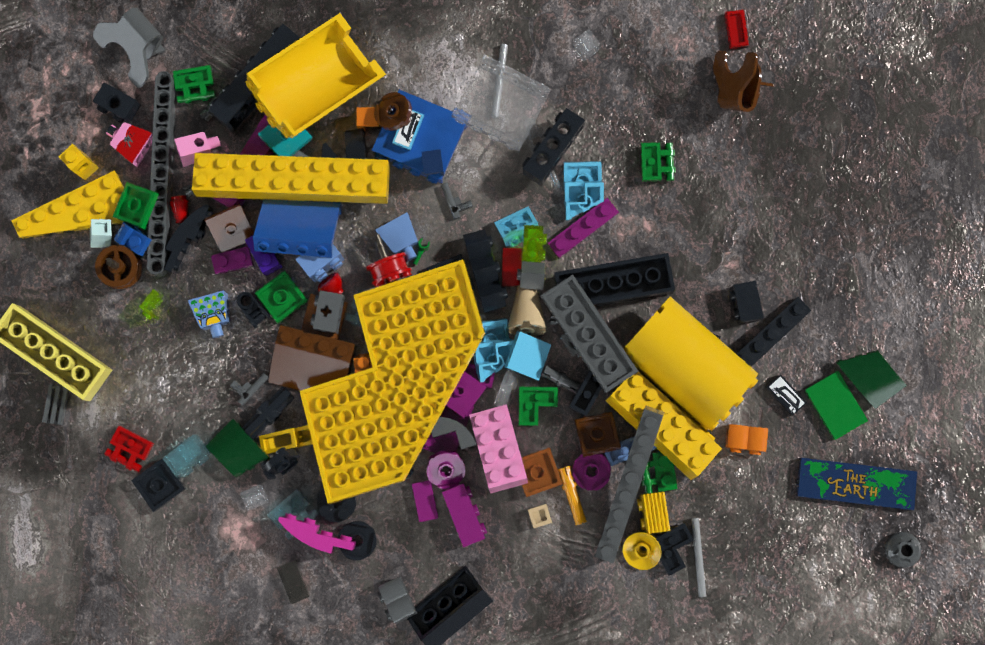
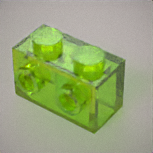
M524 225L522 261L540 263L545 261L546 251L542 249L543 245L547 243V234L543 233V226Z

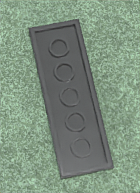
M571 275L540 296L605 393L638 372L574 275Z

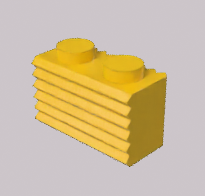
M662 491L641 494L640 499H637L638 510H642L643 516L640 519L641 530H645V533L648 534L670 531L665 493Z

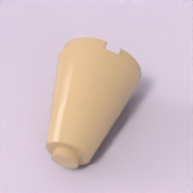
M520 285L517 287L508 323L510 334L516 335V332L520 331L531 333V336H539L546 332V323L537 289L520 288Z

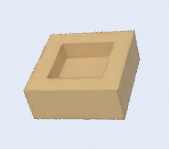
M547 504L528 509L533 528L552 523Z

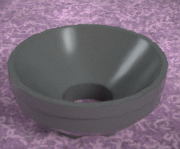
M894 533L885 543L886 557L889 562L897 567L907 568L913 566L921 557L920 542L910 533ZM905 544L911 547L912 551L909 556H904L901 553V548Z

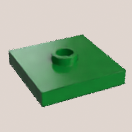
M126 182L112 217L145 229L159 194Z
M285 270L254 293L277 324L308 302L307 298Z

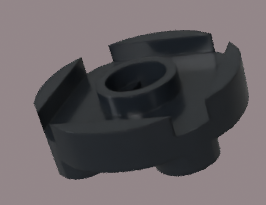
M282 447L275 452V456L261 464L262 472L267 479H276L275 475L281 473L283 476L290 472L298 464L297 458L300 459V456L295 449L286 450L285 447Z
M323 488L317 499L319 513L330 522H342L354 513L357 504L356 497L342 500V505L334 508V504L327 503Z
M353 521L346 524L338 535L339 538L340 535L352 538L360 535V539L363 540V543L355 546L354 550L339 547L343 555L350 560L359 561L369 557L377 545V535L374 528L363 521Z

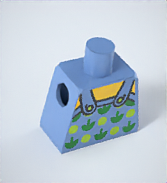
M223 290L188 300L199 327L202 330L210 329L213 339L224 336L222 325L230 323L228 294Z

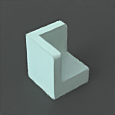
M91 219V248H107L111 246V220Z

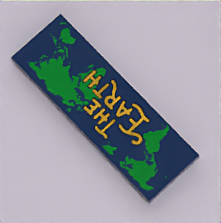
M800 458L796 496L914 510L917 471Z

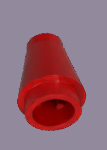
M186 195L173 196L169 203L176 223H182L188 217V200H186Z

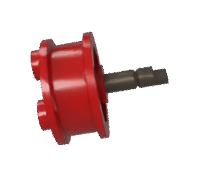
M380 234L376 235L377 241H375V245L381 259L366 267V270L370 271L373 277L372 285L377 288L386 285V282L389 284L398 281L400 277L404 279L411 276L412 269L408 268L404 259L406 253L402 252L388 256Z

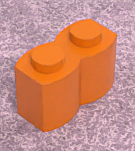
M728 424L725 448H730V452L742 453V450H749L751 455H761V452H766L768 428Z

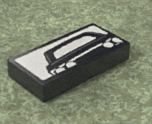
M781 374L765 387L791 416L796 414L807 403Z

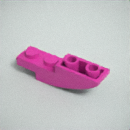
M285 513V516H279L278 521L288 532L301 542L315 549L331 554L334 552L335 547L354 550L356 542L351 541L352 537L340 535V538L332 536L333 532L321 530V533H318L320 525L315 524L316 520L304 518V521L296 519V515Z

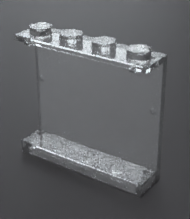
M484 54L457 107L454 108L452 117L458 123L470 126L475 132H482L488 135L491 140L499 141L511 150L520 151L550 94L551 88Z

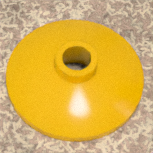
M637 532L631 534L625 540L623 556L632 567L639 570H648L655 567L660 561L662 554L661 546L652 535ZM644 546L647 550L642 551L640 547Z

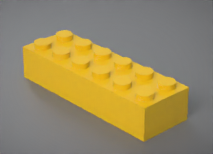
M639 371L623 381L605 400L636 430L638 429L645 406L664 411L665 413L654 446L690 480L698 477L722 449Z

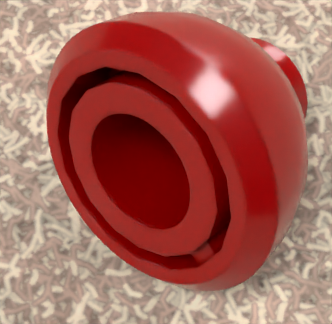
M338 272L327 276L319 284L318 291L342 294L344 290L342 289V279Z

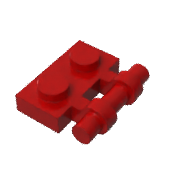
M118 426L109 442L116 447L114 451L107 448L104 455L115 463L119 462L125 465L126 469L139 473L142 465L136 463L137 459L146 460L154 443L122 426ZM123 450L131 454L129 459L121 455Z

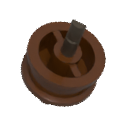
M112 245L102 250L95 262V271L101 282L114 289L122 290L130 288L138 282L142 274V263L138 255L125 246Z

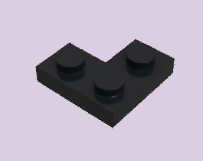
M682 523L670 529V531L655 537L661 546L662 554L660 561L668 576L686 567L677 549L694 541L686 524Z

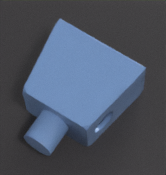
M408 213L376 229L377 234H380L382 241L394 255L405 252L407 262L417 257L413 247L418 245V240Z

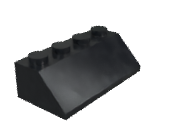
M465 565L416 606L417 614L407 618V620L425 645H442L491 604L493 600Z

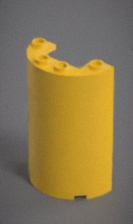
M341 13L247 73V81L245 83L257 101L255 103L256 107L261 113L264 112L270 126L272 128L276 127L286 138L295 137L386 75L375 59L368 62L349 36L351 27Z
M669 297L623 348L637 370L706 430L712 431L719 424L718 421L720 419L724 421L731 414L729 410L733 405L737 407L744 400L742 395L746 390L753 388L758 382L756 379L758 373L672 297Z

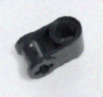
M242 292L237 296L238 306L255 329L263 320L271 318L266 309L251 293ZM249 296L251 303L248 306H243V298Z

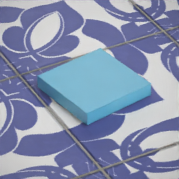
M517 331L504 367L539 381L551 344Z

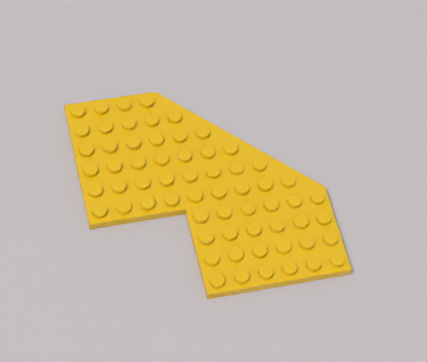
M463 259L353 295L373 368L300 391L328 504L403 482L409 474L485 335Z

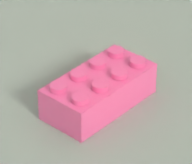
M507 404L470 414L490 494L527 484L528 480Z

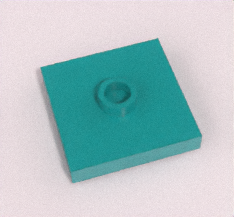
M270 124L258 133V137L277 156H293L312 140V136L306 130L293 138H286L276 127L272 128Z

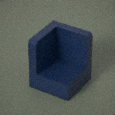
M441 149L421 152L424 174L440 173V176H444Z

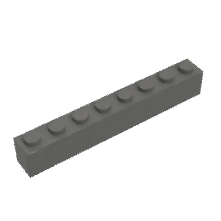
M649 406L644 408L595 557L610 563L615 561L665 413L664 411Z

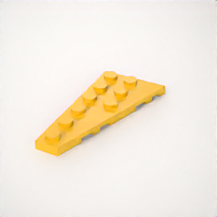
M114 170L11 221L20 238L90 229L91 219L111 220V225H120L124 221L112 216L124 187L117 172Z

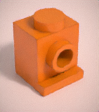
M369 353L358 354V356L353 358L355 373L373 368Z

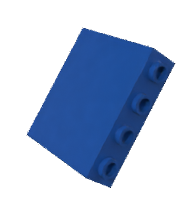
M399 89L398 93L410 101L412 110L424 114L423 121L411 150L392 144L397 130L389 131L382 127L372 148V153L375 155L374 158L388 160L392 163V166L398 169L406 168L414 176L419 177L422 175L427 177L426 180L431 183L437 184L439 182L442 184L444 176H440V173L424 174L421 152L441 149L445 175L464 129L466 130L469 124V120L465 116ZM393 108V111L390 112V114L393 115L396 112V109Z
M263 199L253 235L254 251L332 258V245L338 218L342 214V202Z

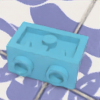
M529 206L494 222L506 248L517 246L519 243L540 234L538 222Z

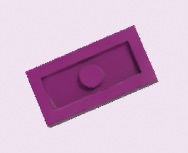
M249 247L211 255L216 275L254 266Z

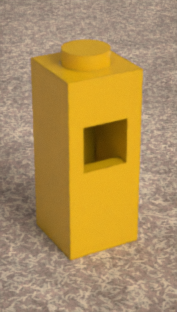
M73 143L58 156L71 171L84 180L89 178L99 168L87 154Z

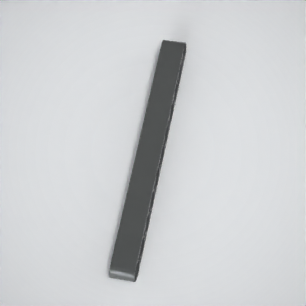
M161 71L156 75L154 91L150 190L158 193L160 189H165V193L162 196H158L149 218L148 237L152 240L147 251V269L156 277H164L168 273V271L164 270L169 259V251L165 248L170 240L171 206L169 202H171L176 90L174 78L166 71ZM165 79H170L167 85H162ZM169 97L166 103H161L163 98ZM164 115H168V119L165 122L160 121ZM166 133L167 138L161 141L160 136ZM162 152H166V157L159 159V155ZM165 170L164 177L158 178L159 172ZM160 207H164V212L161 215H157V210ZM163 226V231L160 234H156L157 227ZM162 244L161 252L156 253V246ZM161 263L160 271L155 272V265Z

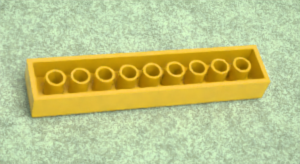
M195 153L192 191L196 197L388 204L390 166L388 160Z

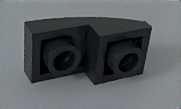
M364 129L345 131L346 158L367 159Z

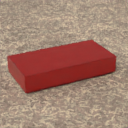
M744 10L725 12L729 50L747 48L749 41Z
M503 248L502 286L518 287L520 285V280H517V269H521L522 248Z

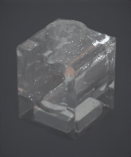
M588 29L574 39L573 48L582 60L585 61L599 51L600 42Z
M257 485L240 493L247 511H252L269 503L262 485Z

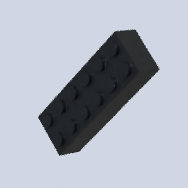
M283 23L280 27H276L270 39L261 44L258 53L249 58L246 67L236 73L234 81L224 87L222 95L212 101L209 112L231 133L234 134L256 108L255 103L257 101L245 83L247 81V73L299 40L300 37Z
M668 253L554 272L553 275L555 286L571 275H574L595 307L673 294L675 291Z

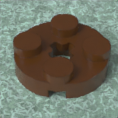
M398 92L384 95L381 98L380 104H377L375 107V120L385 130H398L403 126H407L411 121V103ZM393 108H395L396 112L393 115H391L390 112H392Z

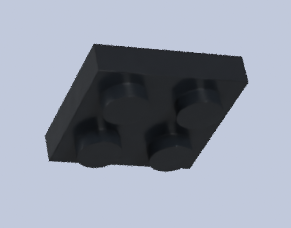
M166 458L160 459L131 480L153 512L159 510L187 489Z

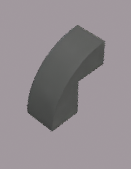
M439 417L431 432L433 438L456 431L461 450L476 445L473 436L466 427L450 418Z

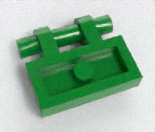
M210 65L173 71L175 90H183L184 94L177 96L178 103L191 104L192 101H208L209 98H215V90L207 91V86L214 85ZM200 88V92L191 94L190 89Z
M641 143L642 182L661 181L662 174H667V181H674L676 167H674L673 157H675L673 143H666L665 150L660 149V143ZM661 157L666 158V166L661 167Z
M661 452L652 453L653 461L647 463L643 480L641 481L645 494L653 493L651 485L657 484L658 492L678 489L674 464ZM650 467H654L655 479H650Z

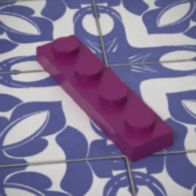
M606 198L604 202L598 204L549 241L547 245L560 259L619 214L611 201Z

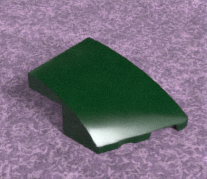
M878 350L868 352L865 355H856L855 358L836 361L846 376L875 409L907 386Z
M234 419L206 445V448L235 477L254 469L256 464L271 459Z

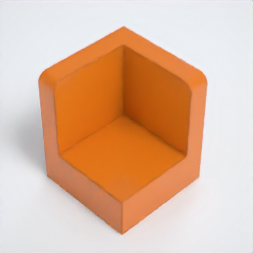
M357 107L358 129L366 131V127L380 126L375 120V107Z

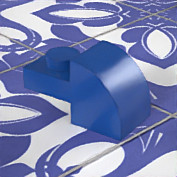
M126 222L122 223L114 237L117 243L126 246L140 256L144 255L152 240L144 235L141 230Z

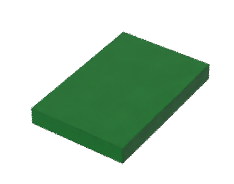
M839 371L832 373L804 390L833 440L842 437L868 421Z

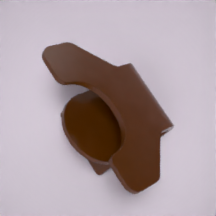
M716 52L713 72L719 87L718 104L721 108L727 110L752 111L756 107L760 96V86L774 87L772 83L761 82L762 73L758 64L757 53H746L742 67L737 72L732 73L727 64V52Z

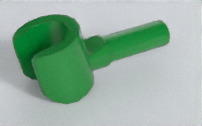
M423 238L418 242L419 250L417 257L413 261L415 265L418 264L423 252L427 251L430 247V242L425 247L421 246Z

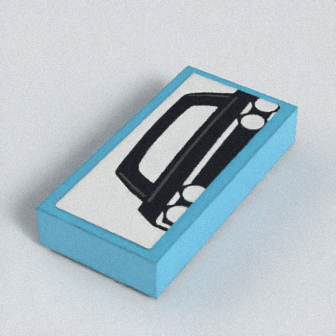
M412 110L410 123L397 130L392 144L407 150H411L424 118V114Z

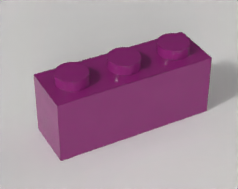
M464 484L442 492L463 548L485 539L484 534H487L484 523H479L477 518L480 512L476 504L472 505L470 498L473 495L470 487H465Z

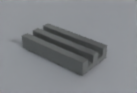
M49 384L42 422L63 425L69 397V390L64 386ZM56 389L55 397H54V403H53V408H52V413H51V418L49 419V417H50V412H51L52 401H53V396H54V390ZM61 390H64V391H63V396H62V401H61V407H60L59 417H58V421H57V420H55V419H56L57 409H58V405H59L60 393H61Z

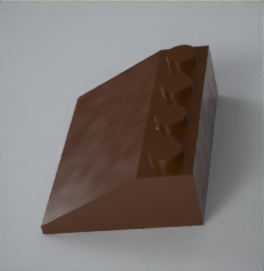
M280 325L274 346L268 383L301 391L350 375L357 345Z

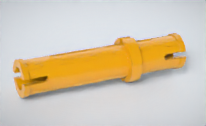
M570 466L560 468L558 471L563 483L562 490H565L575 525L586 523L587 520L576 489L577 483L573 480Z

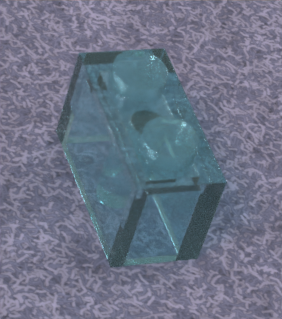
M193 434L166 455L163 460L176 477L183 476L185 478L194 471L192 469L197 464L200 466L209 459L208 455L211 452L206 448L201 438Z

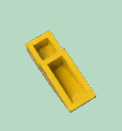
M308 425L259 436L260 446L267 454L275 453L282 447L288 450L313 445Z

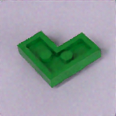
M519 387V426H538V407H558V387Z

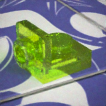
M153 289L139 306L143 310L141 314L149 320H152V318L159 320L160 317L152 310L160 306L163 295Z

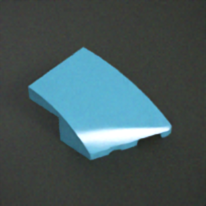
M601 161L563 162L566 220H570L572 217L604 202Z
M506 318L482 321L485 335L473 355L479 382H484L494 372L500 371L506 363L514 341L509 338L508 320Z

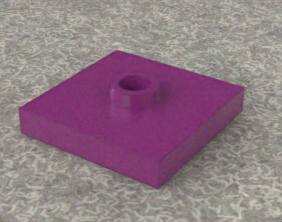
M464 371L446 407L464 419L487 387Z

